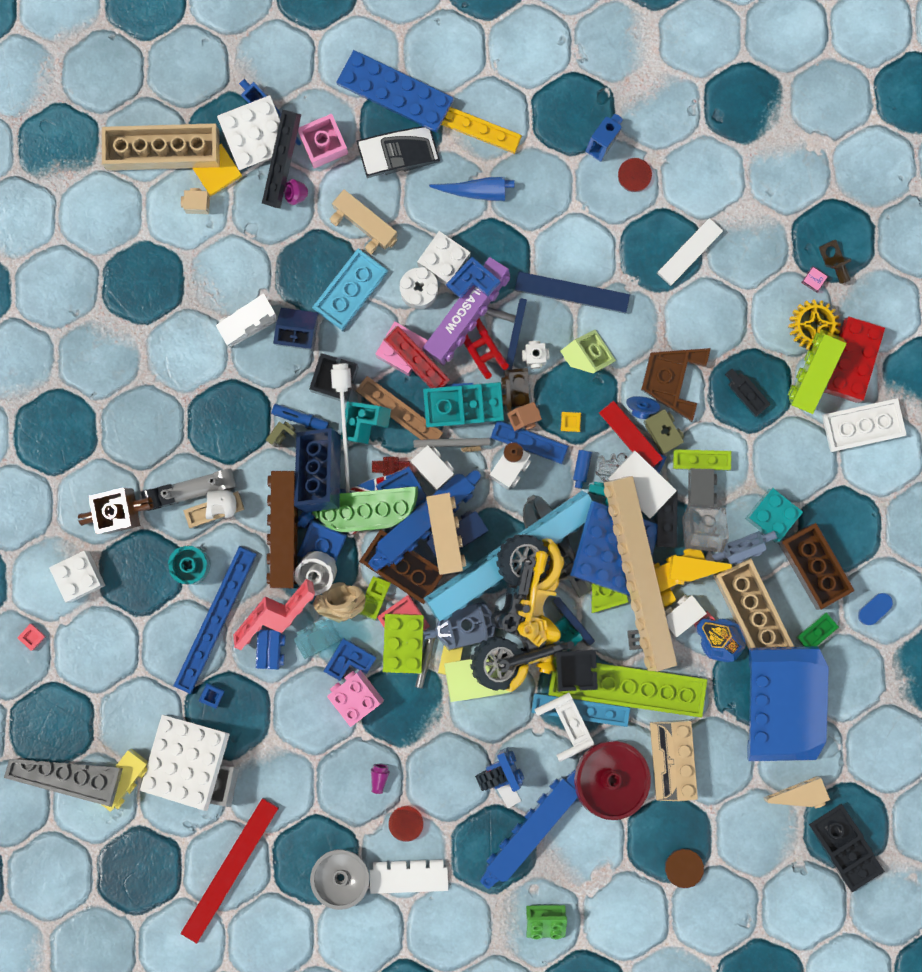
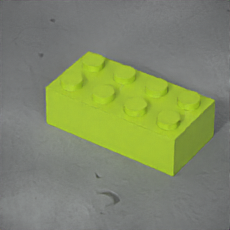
M821 329L820 333L816 332L812 340L814 346L811 351H807L804 357L805 365L803 368H799L796 374L797 382L795 386L791 385L787 394L792 406L811 414L814 413L847 344L842 337Z

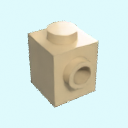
M199 188L184 190V196H181V208L184 209L186 214H209L210 195L207 191H201Z

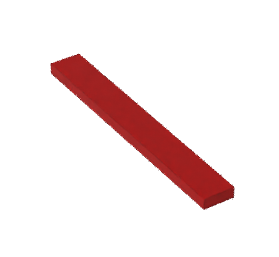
M264 798L261 799L181 931V935L196 944L198 943L279 807Z

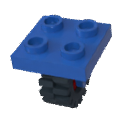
M508 747L500 750L497 758L499 761L486 766L485 771L475 776L481 791L493 787L498 789L509 784L512 791L515 792L521 788L525 779L521 769H517L515 765L517 760L513 751H509Z

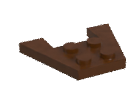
M711 348L651 352L641 391L690 422H693L697 403L679 399L687 363L706 367Z

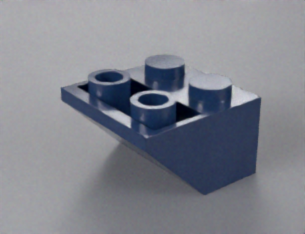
M281 308L275 326L273 344L276 346L314 350L319 312Z

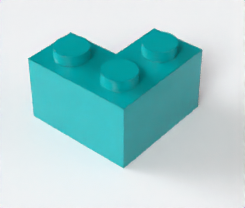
M347 401L345 409L347 441L369 444L371 426L388 428L391 409Z

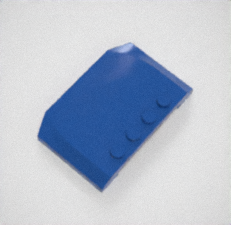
M819 647L749 648L750 716L747 745L748 761L817 760L827 742L829 667Z

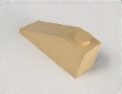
M818 776L763 797L767 803L815 808L826 805L825 802L830 800L823 781Z

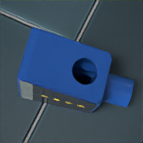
M614 114L611 119L605 117L592 135L585 152L601 162L617 139L622 128L620 124L623 119L617 114Z

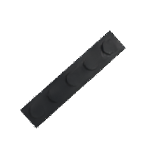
M282 109L262 204L281 208L302 114Z

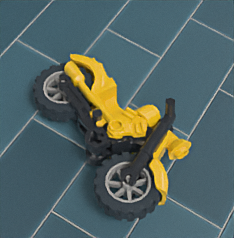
M525 534L514 535L513 538H508L506 543L501 545L500 552L497 553L498 561H496V564L499 567L498 572L508 584L503 609L497 610L491 615L492 625L519 638L523 643V647L518 649L516 643L498 636L489 637L488 640L481 641L480 645L475 647L474 655H471L472 664H470V668L473 670V677L477 679L479 684L495 691L507 690L513 692L525 680L529 664L538 662L536 667H539V671L551 674V671L556 672V667L553 663L554 653L574 648L572 641H559L561 637L560 630L543 613V605L549 595L556 596L557 593L555 589L559 585V576L564 565L561 552L552 539L545 538L541 541L534 536ZM521 547H524L523 555L518 550ZM530 548L534 554L527 556ZM514 553H516L517 557L512 559ZM498 649L497 655L494 656L492 652ZM487 665H488L489 667H491L488 672L486 671V668H485ZM495 670L497 672V678L491 677Z

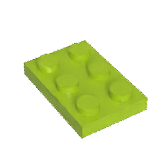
M385 614L383 672L422 673L424 615Z

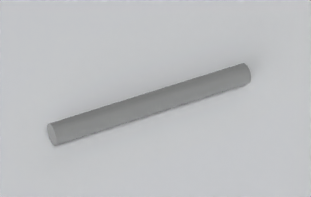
M490 438L414 440L413 445L414 448L426 447L427 445L429 447L490 445Z

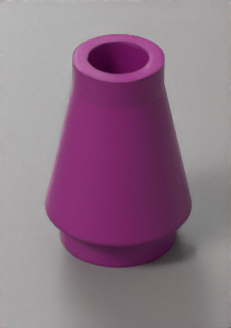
M374 764L373 768H371L372 793L383 794V789L390 773L388 770L389 766Z

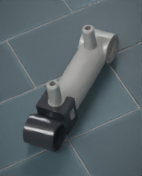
M230 468L187 481L148 489L140 493L142 499L151 497L153 502L147 504H153V509L145 510L151 511L207 495L208 491L231 490L236 488L232 469Z

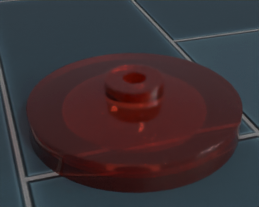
M630 158L624 161L618 170V181L629 192L644 190L652 179V170L649 164L640 158Z
M401 806L395 809L389 818V830L400 841H412L423 830V817L414 807Z

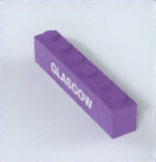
M491 257L488 258L483 266L497 277L501 283L488 297L473 285L461 299L457 300L423 346L425 354L443 366L446 362L452 360L456 348L463 345L466 339L465 336L469 331L474 330L477 324L476 321L480 316L485 315L488 310L487 306L491 301L496 300L499 295L498 291L502 286H506L510 280L508 268Z

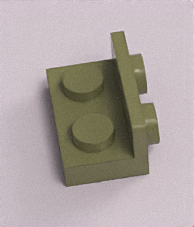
M279 421L266 441L274 447L277 444L280 446L286 438L285 432L296 438V433L294 432L296 429L286 421L284 424Z

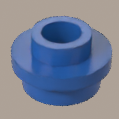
M302 512L297 519L299 527L302 526L305 529L310 525L311 520L315 518L312 512Z

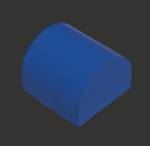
M206 683L199 702L217 709L224 690L213 684Z

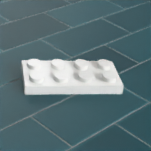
M898 398L822 415L830 452L907 436Z

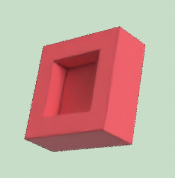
M30 623L17 638L33 651L46 636L35 625Z

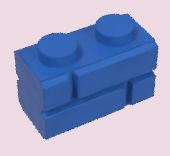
M260 629L258 631L256 669L279 670L281 665L284 666L285 654H281L282 646H285L286 635L275 630Z

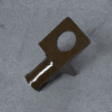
M832 240L819 246L825 266L835 270L839 284L850 281L851 277L845 264L851 262V258L842 256L837 240ZM830 246L835 248V254L832 257L826 255V249Z

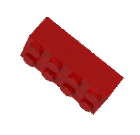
M849 316L843 320L839 337H842L847 344L823 393L856 403L864 401L885 327Z

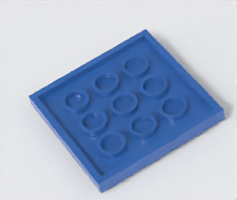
M593 501L590 504L570 576L630 596V592H628L626 587V575L622 570V558L617 549V537L613 532V520L608 511L609 506ZM643 519L652 556L657 540V524Z

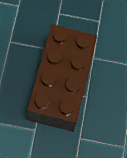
M816 523L810 524L778 542L816 610H822L855 591Z
M381 529L359 561L372 571L374 570L368 563L376 554L378 542L387 535ZM406 551L403 554L404 558L397 565L393 563L389 567L386 565L377 572L374 571L422 604L426 603L423 598L433 592L443 575H439L437 566L414 551Z

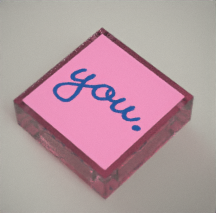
M812 266L801 283L818 293L829 276Z

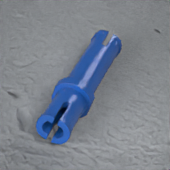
M274 404L271 414L304 425L307 429L319 430L326 429L329 426L328 421L316 418L313 414L307 415L278 404Z

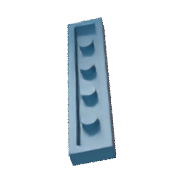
M534 693L531 713H536L534 709L558 697ZM573 699L583 721L628 727L630 707ZM555 708L543 714L559 717Z

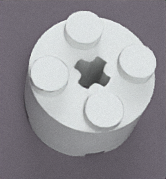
M424 267L413 268L407 271L400 280L401 297L405 304L411 308L426 309L430 307L438 295L436 277ZM416 286L422 287L423 291L416 290Z
M308 552L301 559L295 570V581L299 587L306 579L312 581L315 591L314 596L320 595L331 587L336 577L337 568L335 560L323 552Z

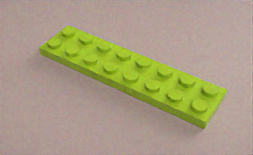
M554 657V658H553V663L555 664V667H556V660H555V657ZM596 663L597 668H591V671L597 672L598 690L580 691L578 686H576V691L558 692L556 672H551L548 693L550 696L561 697L570 693L572 699L700 718L703 716L707 679Z

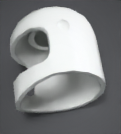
M231 491L207 492L206 519H213L216 514H225V518H230L235 514L236 498Z

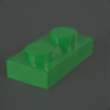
M825 612L796 638L804 647L818 646L837 630L839 626Z

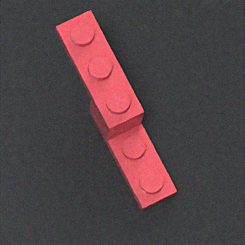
M306 579L285 605L265 596L233 634L234 648L242 650L246 644L250 643L253 635L260 631L262 625L283 633L292 624L294 618L303 611L305 605L314 598L313 582Z

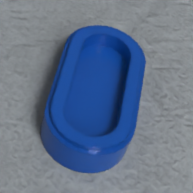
M886 593L876 594L859 610V621L864 625L875 624L892 608V598Z

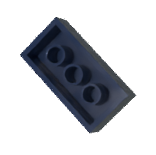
M333 428L296 433L294 506L303 512L338 509L340 507L341 435Z

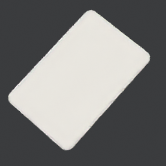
M509 784L497 789L507 808L521 802L517 792H513Z

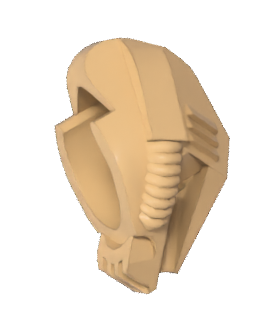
M339 582L332 584L322 595H317L313 606L318 614L340 623L349 618L352 619L361 613L365 607L366 598L361 588L346 586L345 583Z

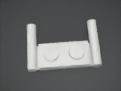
M570 693L534 709L537 716H540L555 708L574 746L556 755L559 762L594 746V742Z

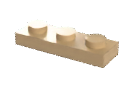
M234 492L233 494L236 498L235 513L245 510L239 492ZM207 502L183 510L190 529L223 518L225 514H216L213 519H206Z

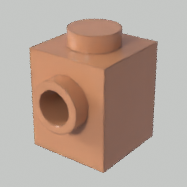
M535 402L518 407L507 414L514 431L525 428L526 431L536 427V422L542 420Z

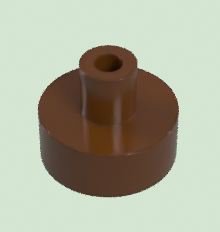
M509 443L504 448L503 454L508 462L515 463L522 458L523 449L518 443Z

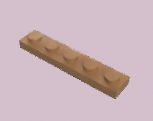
M366 376L356 389L358 394L373 405L391 409L390 418L418 439H440L443 435V432L437 427H426V419L370 377Z

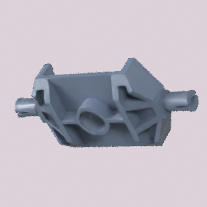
M483 602L468 605L463 609L453 612L452 616L447 620H438L435 630L423 632L424 639L437 637L448 651L488 640L489 637H493L495 630L491 623L492 612ZM462 621H470L472 624L471 630H464L461 626Z

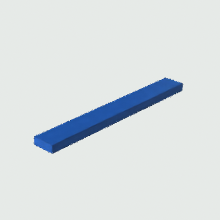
M241 546L238 547L173 685L174 687L192 694L257 556L256 553Z

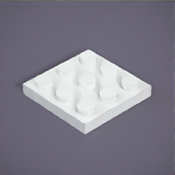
M271 95L217 116L239 170L272 158L280 118Z

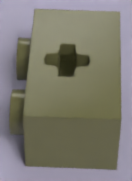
M665 409L643 422L662 455L684 443L682 431L679 428L676 429L673 424L675 420L672 414L666 412ZM663 428L669 429L667 435L661 433Z

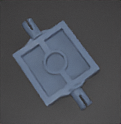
M758 531L724 544L723 551L712 554L715 562L726 558L730 564H738L747 557L763 554L767 550L766 542L777 539L775 531L765 535Z

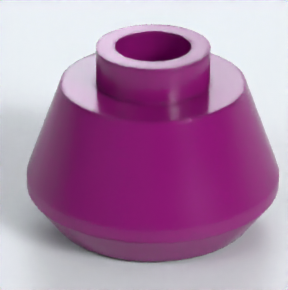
M290 179L285 186V199L290 205L303 202L308 196V189L304 183Z

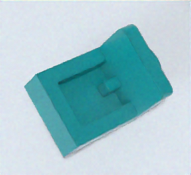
M594 482V485L590 484L587 493L606 497L604 494V483ZM606 497L604 505L609 506L608 499Z
M562 617L555 623L561 633L560 642L572 641L574 646H576L583 639L581 634L570 625L565 617Z

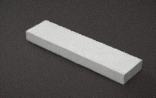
M709 218L657 274L671 286L723 230Z

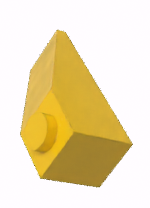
M673 555L671 556L668 579H673L672 583L684 585V582H690L730 569L732 564Z

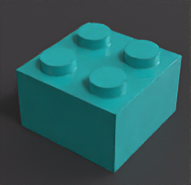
M770 488L745 519L764 535L775 531L777 539L772 541L776 543L780 542L803 511L774 488Z

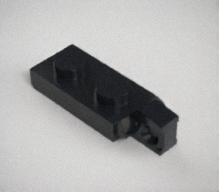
M733 368L725 373V376L730 381L728 384L730 389L754 417H757L771 405L747 376H744L742 373L738 375Z

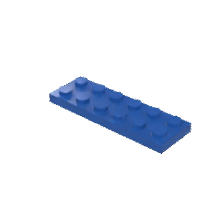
M355 50L351 53L336 82L338 86L436 133L454 101L453 97Z

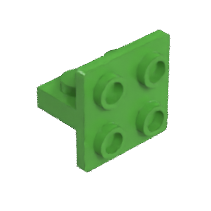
M565 905L526 906L527 938L534 940L551 938L557 940L566 936L567 916Z

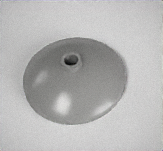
M342 849L332 850L322 855L313 866L310 877L311 888L317 900L326 907L337 910L348 909L359 903L365 896L369 886V872L366 864L357 854ZM343 874L344 880H339L337 875Z

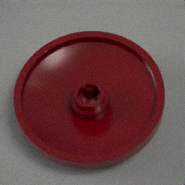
M604 741L591 747L581 757L576 767L574 784L578 799L587 811L602 819L621 820L634 814L644 804L649 794L651 776L645 758L633 746L619 741Z

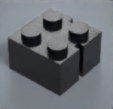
M320 353L309 388L312 393L341 401L340 392H336V389L332 388L331 369H333V364H338V358ZM341 359L340 364H348V368L351 371V383H354L359 368L358 364ZM352 385L348 388V391L344 392L345 403L349 400Z
M596 650L559 651L555 653L558 692L576 691V686H578L580 691L598 690L597 672L591 671V668H597Z

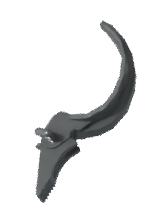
M532 495L527 498L523 508L525 528H528L553 511L542 497ZM566 535L563 541L556 545L563 559L569 556L572 563L566 565L564 562L559 582L568 579L580 598L592 590L589 582L581 579L575 581L574 577L570 576L576 554L570 547V542Z

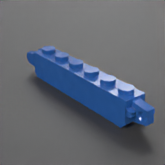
M473 470L466 477L463 474H456L433 495L450 493V497L455 498L456 508L452 509L454 515L460 509L459 505L462 502L466 504L474 497L473 492L480 480L481 474L476 470ZM427 500L378 542L376 554L368 563L374 571L377 572L386 565L389 567L393 563L397 565L404 558L403 554L406 551L412 552L418 546L417 542L421 538L425 540L432 534Z
M572 770L571 774L565 779L563 777L559 780L556 778L550 784L551 790L547 794L543 793L538 798V805L534 810L530 808L524 815L526 819L523 823H517L511 831L513 833L509 839L505 838L499 845L501 849L496 854L492 853L486 860L488 864L480 882L487 889H490L499 880L501 882L508 881L578 798L574 784L575 770Z

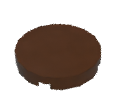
M681 848L673 851L667 858L665 873L673 885L679 888H690L700 882L704 874V865L696 852Z

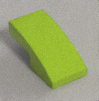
M373 576L365 594V607L359 614L376 621L391 583Z

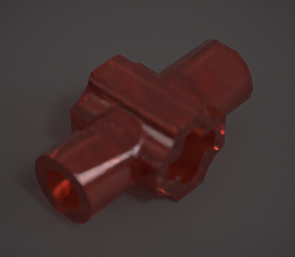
M383 457V461H372V473H383V476L391 475L410 466V461H399V457Z

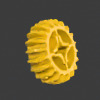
M813 299L811 304L805 301L804 306L799 304L797 306L798 310L794 309L792 311L794 316H791L789 320L793 323L789 324L788 328L794 329L790 332V335H796L793 341H801L799 347L806 344V350H809L811 346L813 348L814 343H812L816 332L820 333L821 329L828 328V332L832 334L840 333V330L835 328L841 326V323L835 322V320L839 319V315H833L836 309L830 311L828 309L830 307L829 303L824 307L822 300L817 305L816 300ZM811 311L809 321L800 323L802 315L805 312ZM819 313H821L827 321L822 320L819 316ZM816 322L815 324H817L818 327L814 329V327H812L810 324ZM802 330L808 331L810 334V338H808L802 332Z

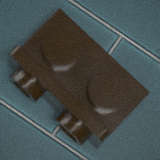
M528 369L504 370L505 377H501L502 389L506 390V394H502L503 406L507 405V411L511 412V407L524 406L530 403Z

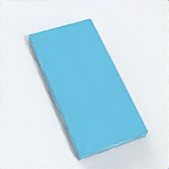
M358 248L312 309L319 312L321 316L343 331L386 276L388 270Z

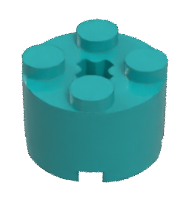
M194 546L177 548L168 560L171 577L175 581L187 585H195L203 581L209 573L211 564L207 554L202 549ZM186 562H192V569H186L188 567Z

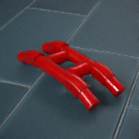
M479 318L476 321V328L482 338L472 343L469 336L466 335L463 344L482 375L486 379H490L492 374L485 362L495 358L503 370L508 369L509 365ZM486 344L490 352L480 356L476 349Z

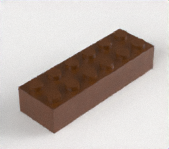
M271 471V475H268L267 485L271 488V495L267 496V505L271 508V514H267V526H270V534H267V545H270V553H267V565H270V573H267L266 580L267 584H270V588H297V582L294 578L298 562V508L294 506L295 471Z

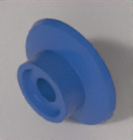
M633 396L626 400L627 406L632 410V415L639 419H648L651 417V414L658 412L660 409L659 403L648 397Z

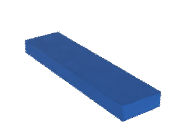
M496 421L490 437L507 445L511 442L518 443L524 451L559 464L563 463L569 447L523 429L514 431L512 425L501 421Z

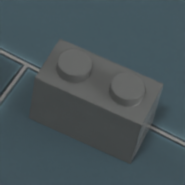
M691 468L688 470V508L711 509L714 508V504H717V493H714V485H717V474H714V469Z

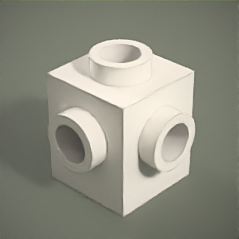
M530 341L529 344H526L525 350H522V361H526V367H531V369H540L546 365V360H549V348H545V343H540V341ZM539 351L540 355L535 357L532 352Z

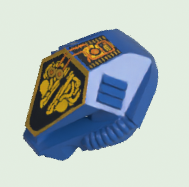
M702 618L697 625V633L702 637L701 647L709 659L732 662L744 651L746 646L745 638L737 623L723 618L716 621L710 618Z

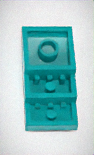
M501 382L423 389L426 427L504 421Z

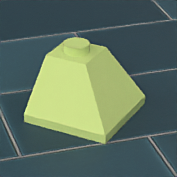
M596 330L573 340L560 350L570 367L590 373H595L616 361Z

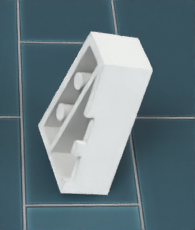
M262 294L246 306L238 309L231 316H226L219 320V324L216 327L227 346L231 348L277 322L278 317L265 295Z

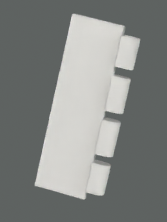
M443 859L430 860V867H426V860L410 861V868H407L406 861H391V869H387V862H373V869L370 870V894L448 891L447 867H443Z

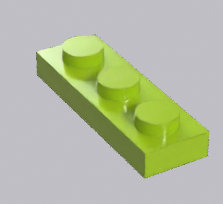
M674 449L673 469L689 470L693 468L730 471L731 451Z

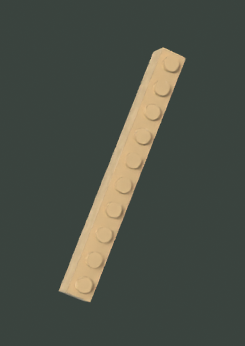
M633 476L604 482V494L609 503L608 511L614 524L613 532L618 541L617 549L622 558V570L626 575V587L628 592H630L631 608L635 613V625L639 630L640 646L644 652L645 666L648 671L656 672L677 666Z

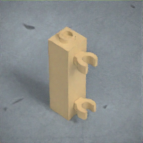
M345 189L333 201L332 206L336 212L331 216L330 222L337 226L345 217L372 239L365 247V250L370 255L374 253L379 245L384 250L395 245L398 240L396 238L397 231Z

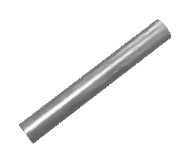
M488 307L485 313L514 323L516 315Z
M435 638L427 639L422 658V673L418 674L415 686L417 688L423 689Z

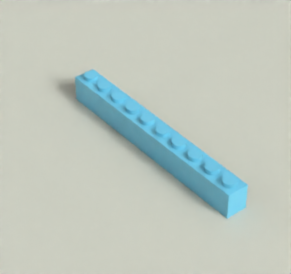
M581 491L517 535H530L541 541L548 538L558 544L563 541L566 535L578 531L579 526L586 522L590 504L593 501L588 493ZM501 546L423 598L439 621L447 620L452 616L453 612L465 608L469 601L481 597L485 590L495 587L501 582L500 580L504 577L499 574V567L496 564V561H498L497 553L500 552ZM521 547L518 550L523 555L524 547ZM530 548L527 556L534 554ZM514 553L512 559L517 557L516 553Z

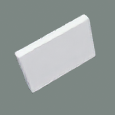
M633 451L608 478L609 480L633 476L640 509L648 518H651L677 491L636 451Z

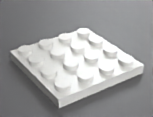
M162 715L140 791L208 811L229 733Z

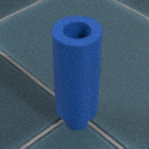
M578 451L573 480L576 481L575 488L582 489L583 483L587 482L592 452Z

